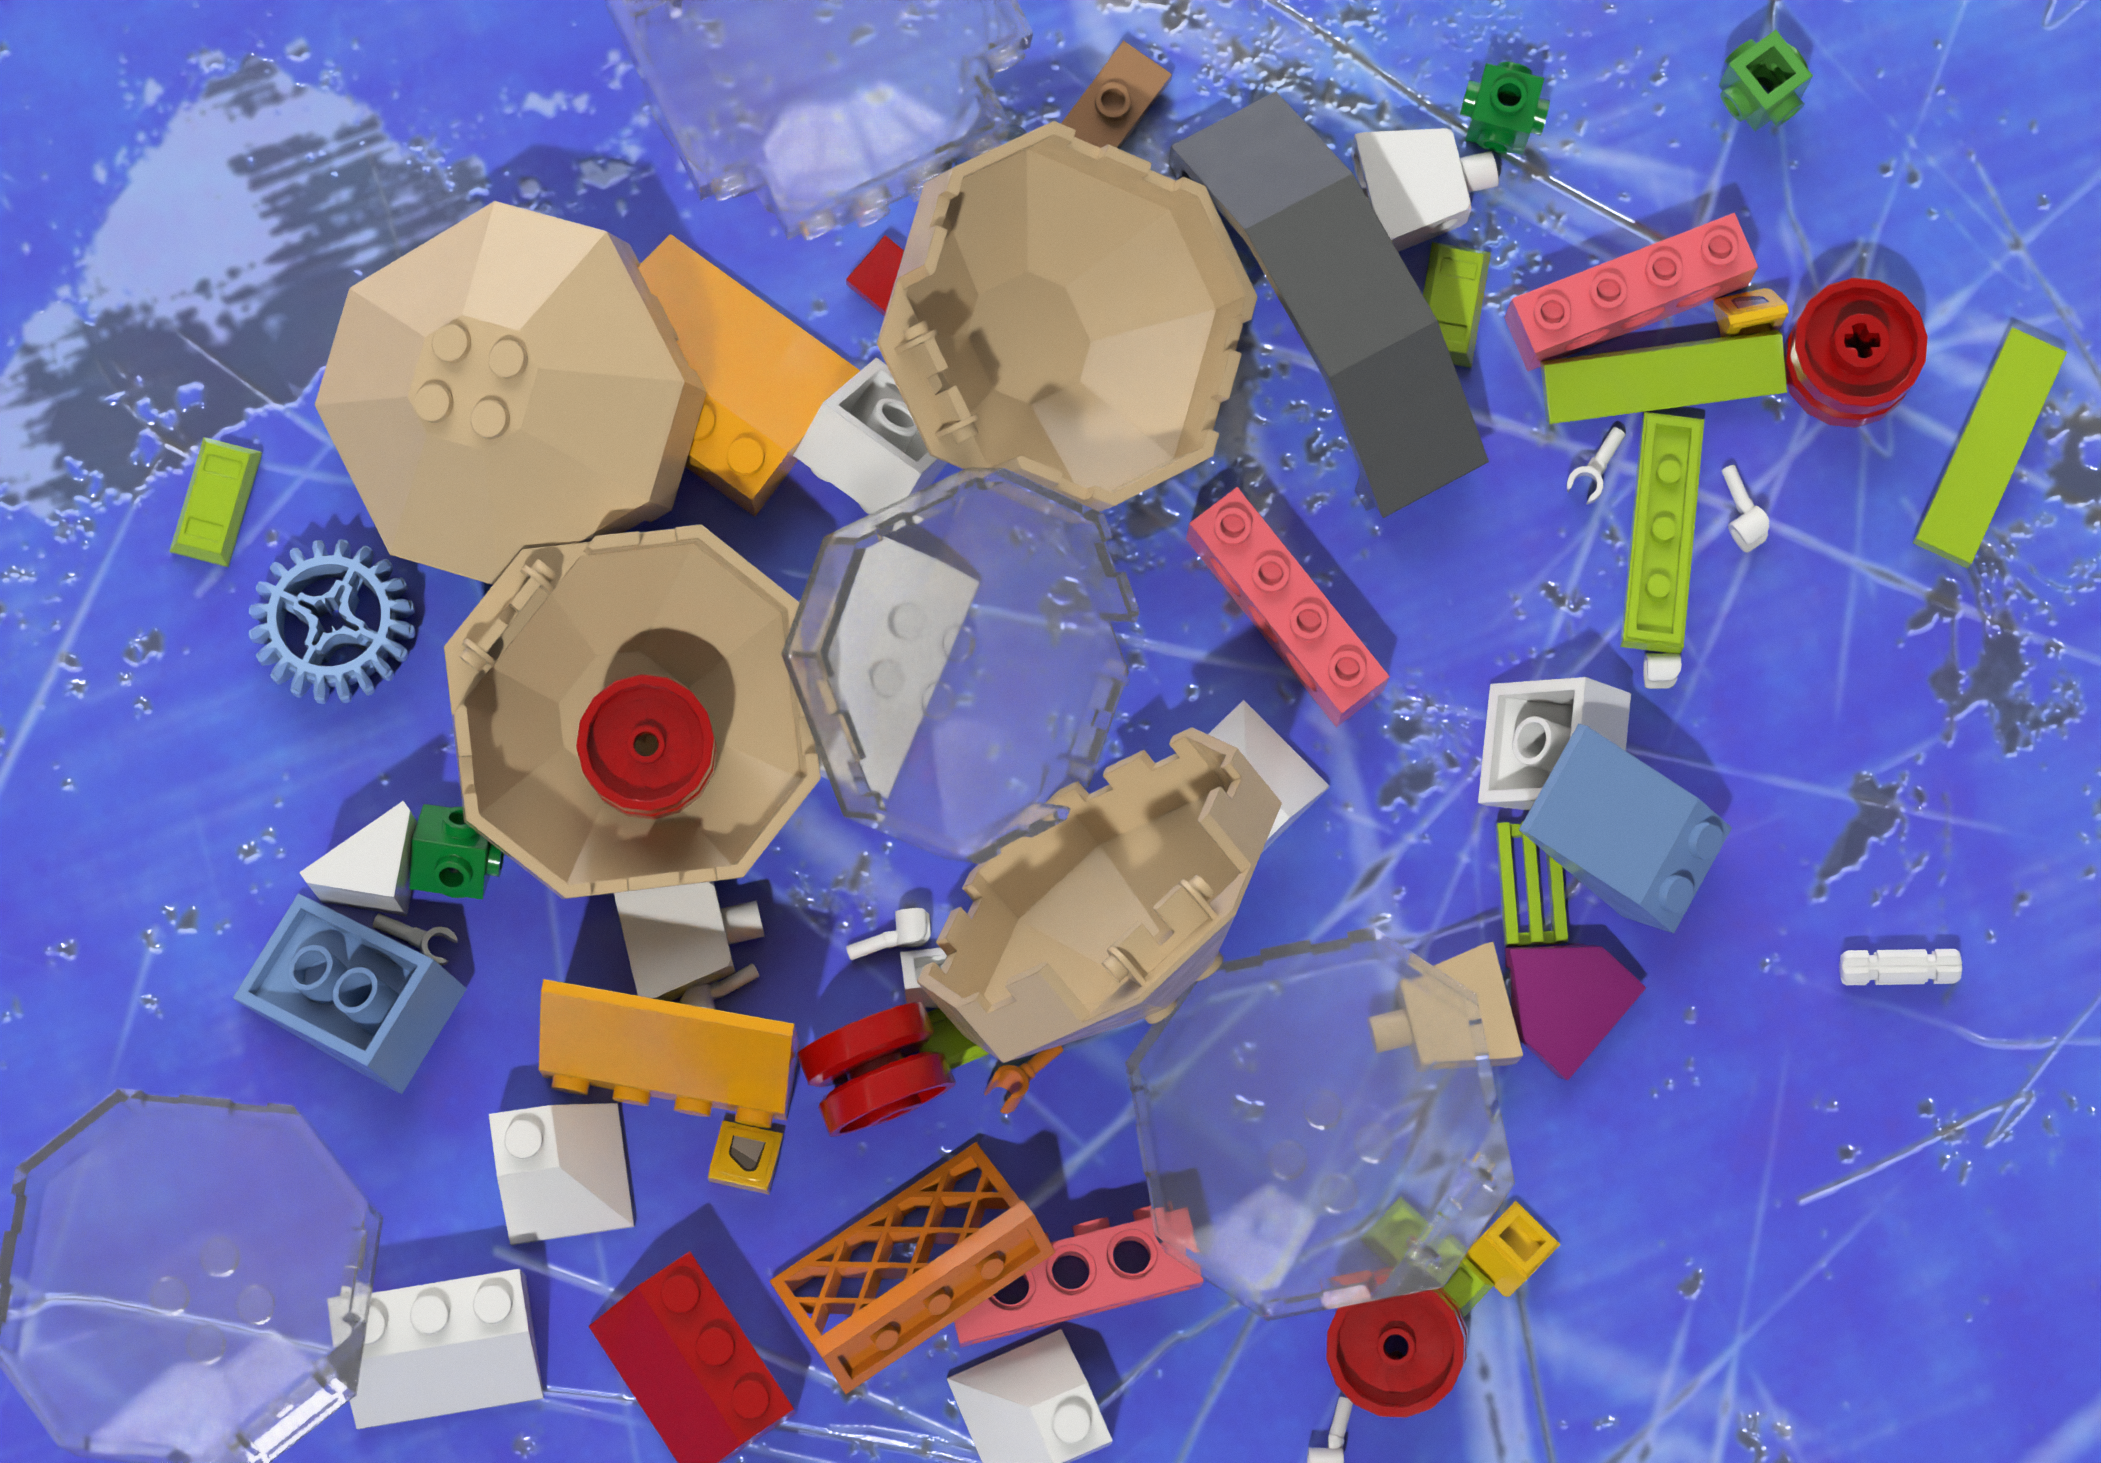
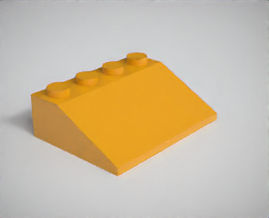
M670 234L640 264L641 266L638 269L651 294L658 297L679 338L676 342L689 367L697 372L707 392L685 467L755 517L799 460L793 455L822 403L860 372V370Z
M543 979L540 1002L539 1071L544 1078L553 1079L552 1089L571 1094L588 1095L589 1086L614 1090L613 1100L639 1106H649L650 1097L675 1101L674 1111L701 1117H710L712 1108L736 1112L735 1122L763 1128H771L773 1118L787 1121L798 1064L797 1052L800 1051L795 1024Z

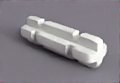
M1926 949L1877 950V952H1874V955H1869L1868 950H1847L1840 956L1839 973L1841 981L1845 985H1866L1869 983V980H1874L1875 985L1925 984V982H1928V979H1932L1933 984H1954L1961 979L1962 959L1960 952L1956 949H1935V951H1932V954H1927Z

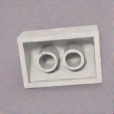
M520 1269L332 1299L340 1363L356 1429L358 1430L544 1399L526 1275Z

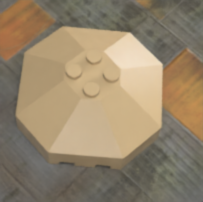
M1052 121L957 165L924 183L877 345L930 456L1081 517H1086L1116 506L1213 457L1219 433L1213 431L1221 402L1230 398L1242 353L1236 351L1243 323L1252 319L1258 296L1206 186L1186 177L1173 180L1150 170L1151 162L1109 144L1102 148L1094 146L1074 137L1076 130Z
M494 201L349 288L315 407L390 555L494 585L522 549L591 542L595 536L624 533L644 520L652 522L672 510L707 392L697 372L689 367L676 342L679 338L658 297L651 294L638 269L641 265L629 243L604 230Z
M702 524L639 533V531L599 535L595 536L591 542L522 549L444 646L464 822L561 899L744 877L821 779L813 733V709L808 667L805 665L801 632L803 625L800 602ZM640 674L667 677L692 691L708 712L718 747L714 775L701 797L680 813L655 820L629 817L605 804L584 776L576 748L580 719L593 697L614 681ZM647 735L646 743L637 740L634 746L635 750L641 756L654 754L658 749L657 738L653 735Z
M1193 727L1172 736L1169 743L1176 754L1155 763L1146 751L1142 750L1105 768L1102 776L1110 784L1089 794L1077 781L1058 790L969 873L962 889L973 900V903L968 913L962 907H958L950 912L936 941L947 955L942 968L935 961L925 965L917 980V983L963 1036L1002 1063L1128 1025L1143 1018L1149 1024H1155L1166 1018L1174 1010L1178 1002L1177 998L1191 984L1209 977L1220 967L1224 957L1219 949L1235 918L1282 805L1279 798L1237 747Z

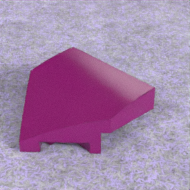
M1568 943V945L1505 948L1506 968H1510L1511 1010L1519 1040L1558 1078L1568 1081L1643 993L1646 987L1602 946Z

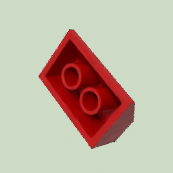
M690 1251L639 1284L589 1325L592 1333L678 1463H724L796 1414L795 1409Z

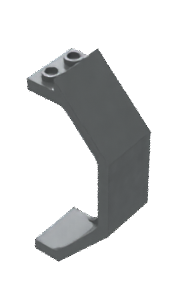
M1277 91L1171 146L1168 164L1177 180L1182 177L1192 178L1193 181L1206 186L1216 208L1249 246L1321 372L1359 467L1360 476L1355 492L1366 511L1377 507L1381 516L1385 518L1489 462L1435 315L1353 173Z

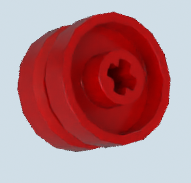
M1850 278L1827 285L1808 301L1784 344L1786 384L1789 393L1807 414L1828 425L1856 428L1880 421L1902 402L1907 392L1914 385L1926 362L1928 336L1920 312L1903 292L1880 280Z
M644 674L614 681L593 697L580 719L576 744L583 774L603 802L626 816L652 820L680 813L701 797L714 775L718 749L708 712L692 691L667 677ZM647 735L655 736L658 743L656 752L650 756L639 755L634 747L635 742L640 740L646 743Z
M911 1002L872 1014L826 1034L797 1052V1058L808 1085L828 1087L846 1082L827 1093L818 1106L830 1137L849 1134L901 1117L955 1086L956 1081L944 1053L923 1052L908 1056L926 1045L934 1033V1028L923 1002Z
M1389 1272L1364 1281L1338 1307L1327 1331L1326 1359L1335 1384L1354 1405L1377 1416L1407 1418L1432 1409L1452 1391L1467 1359L1468 1328L1458 1303L1441 1285L1414 1273ZM1391 1335H1400L1408 1342V1352L1405 1356L1399 1351L1389 1354L1385 1350V1343Z

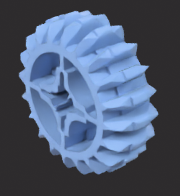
M316 540L313 542L314 557L306 560L299 548H292L290 550V557L295 566L289 571L278 562L272 563L270 570L279 581L276 586L268 582H259L257 584L256 590L258 594L268 600L269 603L250 605L249 614L253 619L266 623L249 630V636L253 643L267 644L259 650L256 657L262 666L277 663L270 674L276 684L280 685L293 677L290 690L294 696L301 698L313 683L314 699L319 704H325L329 698L331 687H336L341 702L349 703L352 700L350 685L359 683L362 691L367 696L372 695L375 692L374 685L369 678L372 674L377 672L386 681H391L395 676L391 667L385 662L386 659L390 657L397 661L404 662L407 660L409 655L407 650L401 644L396 643L395 639L408 640L415 637L413 625L399 621L414 614L415 607L411 600L398 599L406 592L408 586L402 577L388 580L394 569L388 559L378 561L370 568L374 555L370 547L363 546L357 551L354 558L350 559L351 549L347 540H338L334 555H328L323 541ZM335 577L343 578L342 581L336 580L329 592L322 596L313 597L301 592L304 588L319 580ZM362 584L375 593L379 599L381 621L378 632L368 628L364 621L355 617V611L360 601L357 593ZM339 610L348 627L343 625L341 629L336 631L332 626V633H325L326 631L316 616L322 618L324 614L329 613L332 617V611ZM287 611L297 615L301 622L309 626L308 636L304 642L308 649L302 660L295 656L286 645L284 623ZM351 646L363 651L365 648H368L359 657L345 664L321 666L322 662L328 663L333 654L342 647Z

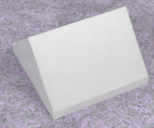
M402 801L299 873L321 902L407 916L412 889H409L412 837L417 821L405 802Z

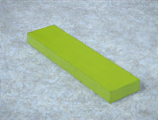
M2012 327L1914 538L1913 544L1967 569L1969 568L2067 354L2066 351Z
M1778 330L1540 361L1545 416L1549 424L1787 393L1782 333Z
M1644 412L1620 647L1681 654L1684 648L1704 419Z

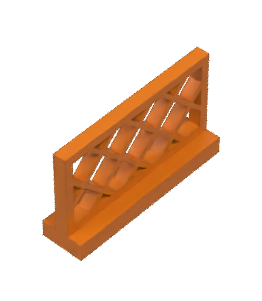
M975 1142L772 1278L769 1282L827 1365L844 1393L847 1394L1056 1252L1033 1212L1023 1200L1019 1199L984 1151ZM977 1167L980 1169L982 1174L975 1192H952L956 1181ZM916 1208H930L923 1227H901L904 1216ZM946 1208L969 1209L963 1228L940 1227ZM986 1209H1009L982 1228H979ZM864 1243H878L871 1262H849L852 1251ZM895 1243H917L910 1263L888 1262ZM934 1244H957L930 1263H927ZM814 1277L825 1278L819 1297H795L792 1293ZM843 1278H865L858 1298H836ZM882 1279H904L878 1298H875ZM829 1314H851L850 1317L822 1335Z

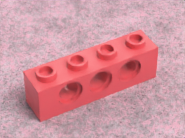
M1732 213L1511 299L1504 318L1528 372L1541 367L1540 361L1562 359L1746 288L1757 271L1758 265L1735 213Z
M1238 487L1189 523L1186 537L1188 543L1336 727L1385 690L1390 676Z
M1164 1202L1132 1211L1135 1221L1110 1227L1109 1219L1105 1217L1072 1226L1074 1237L1050 1242L1056 1253L1022 1275L1028 1284V1293L1022 1301L1016 1304H1004L992 1295L953 1322L959 1347L1201 1287L1204 1280L1186 1210L1181 1209L1171 1212L1169 1203ZM1136 1241L1142 1244L1149 1256L1147 1267L1135 1274L1121 1271L1113 1259V1251L1120 1243ZM1075 1256L1086 1264L1089 1277L1081 1287L1066 1289L1055 1281L1052 1268L1060 1258Z

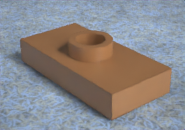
M1123 40L1061 124L1076 130L1074 137L1094 146L1102 148L1109 144L1120 149L1171 82L1172 74Z

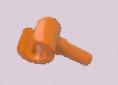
M1062 1046L1038 1052L1019 1067L1014 1065L999 1067L986 1086L984 1095H988L996 1087L1008 1090L1011 1096L1007 1099L1000 1112L1003 1114L1013 1112L1028 1091L1029 1081L1063 1052Z

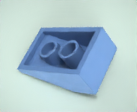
M1578 723L1519 831L1622 917L1674 934L1732 827L1699 798L1590 727Z
M298 893L233 996V999L353 1070L403 1094L467 988L434 959Z

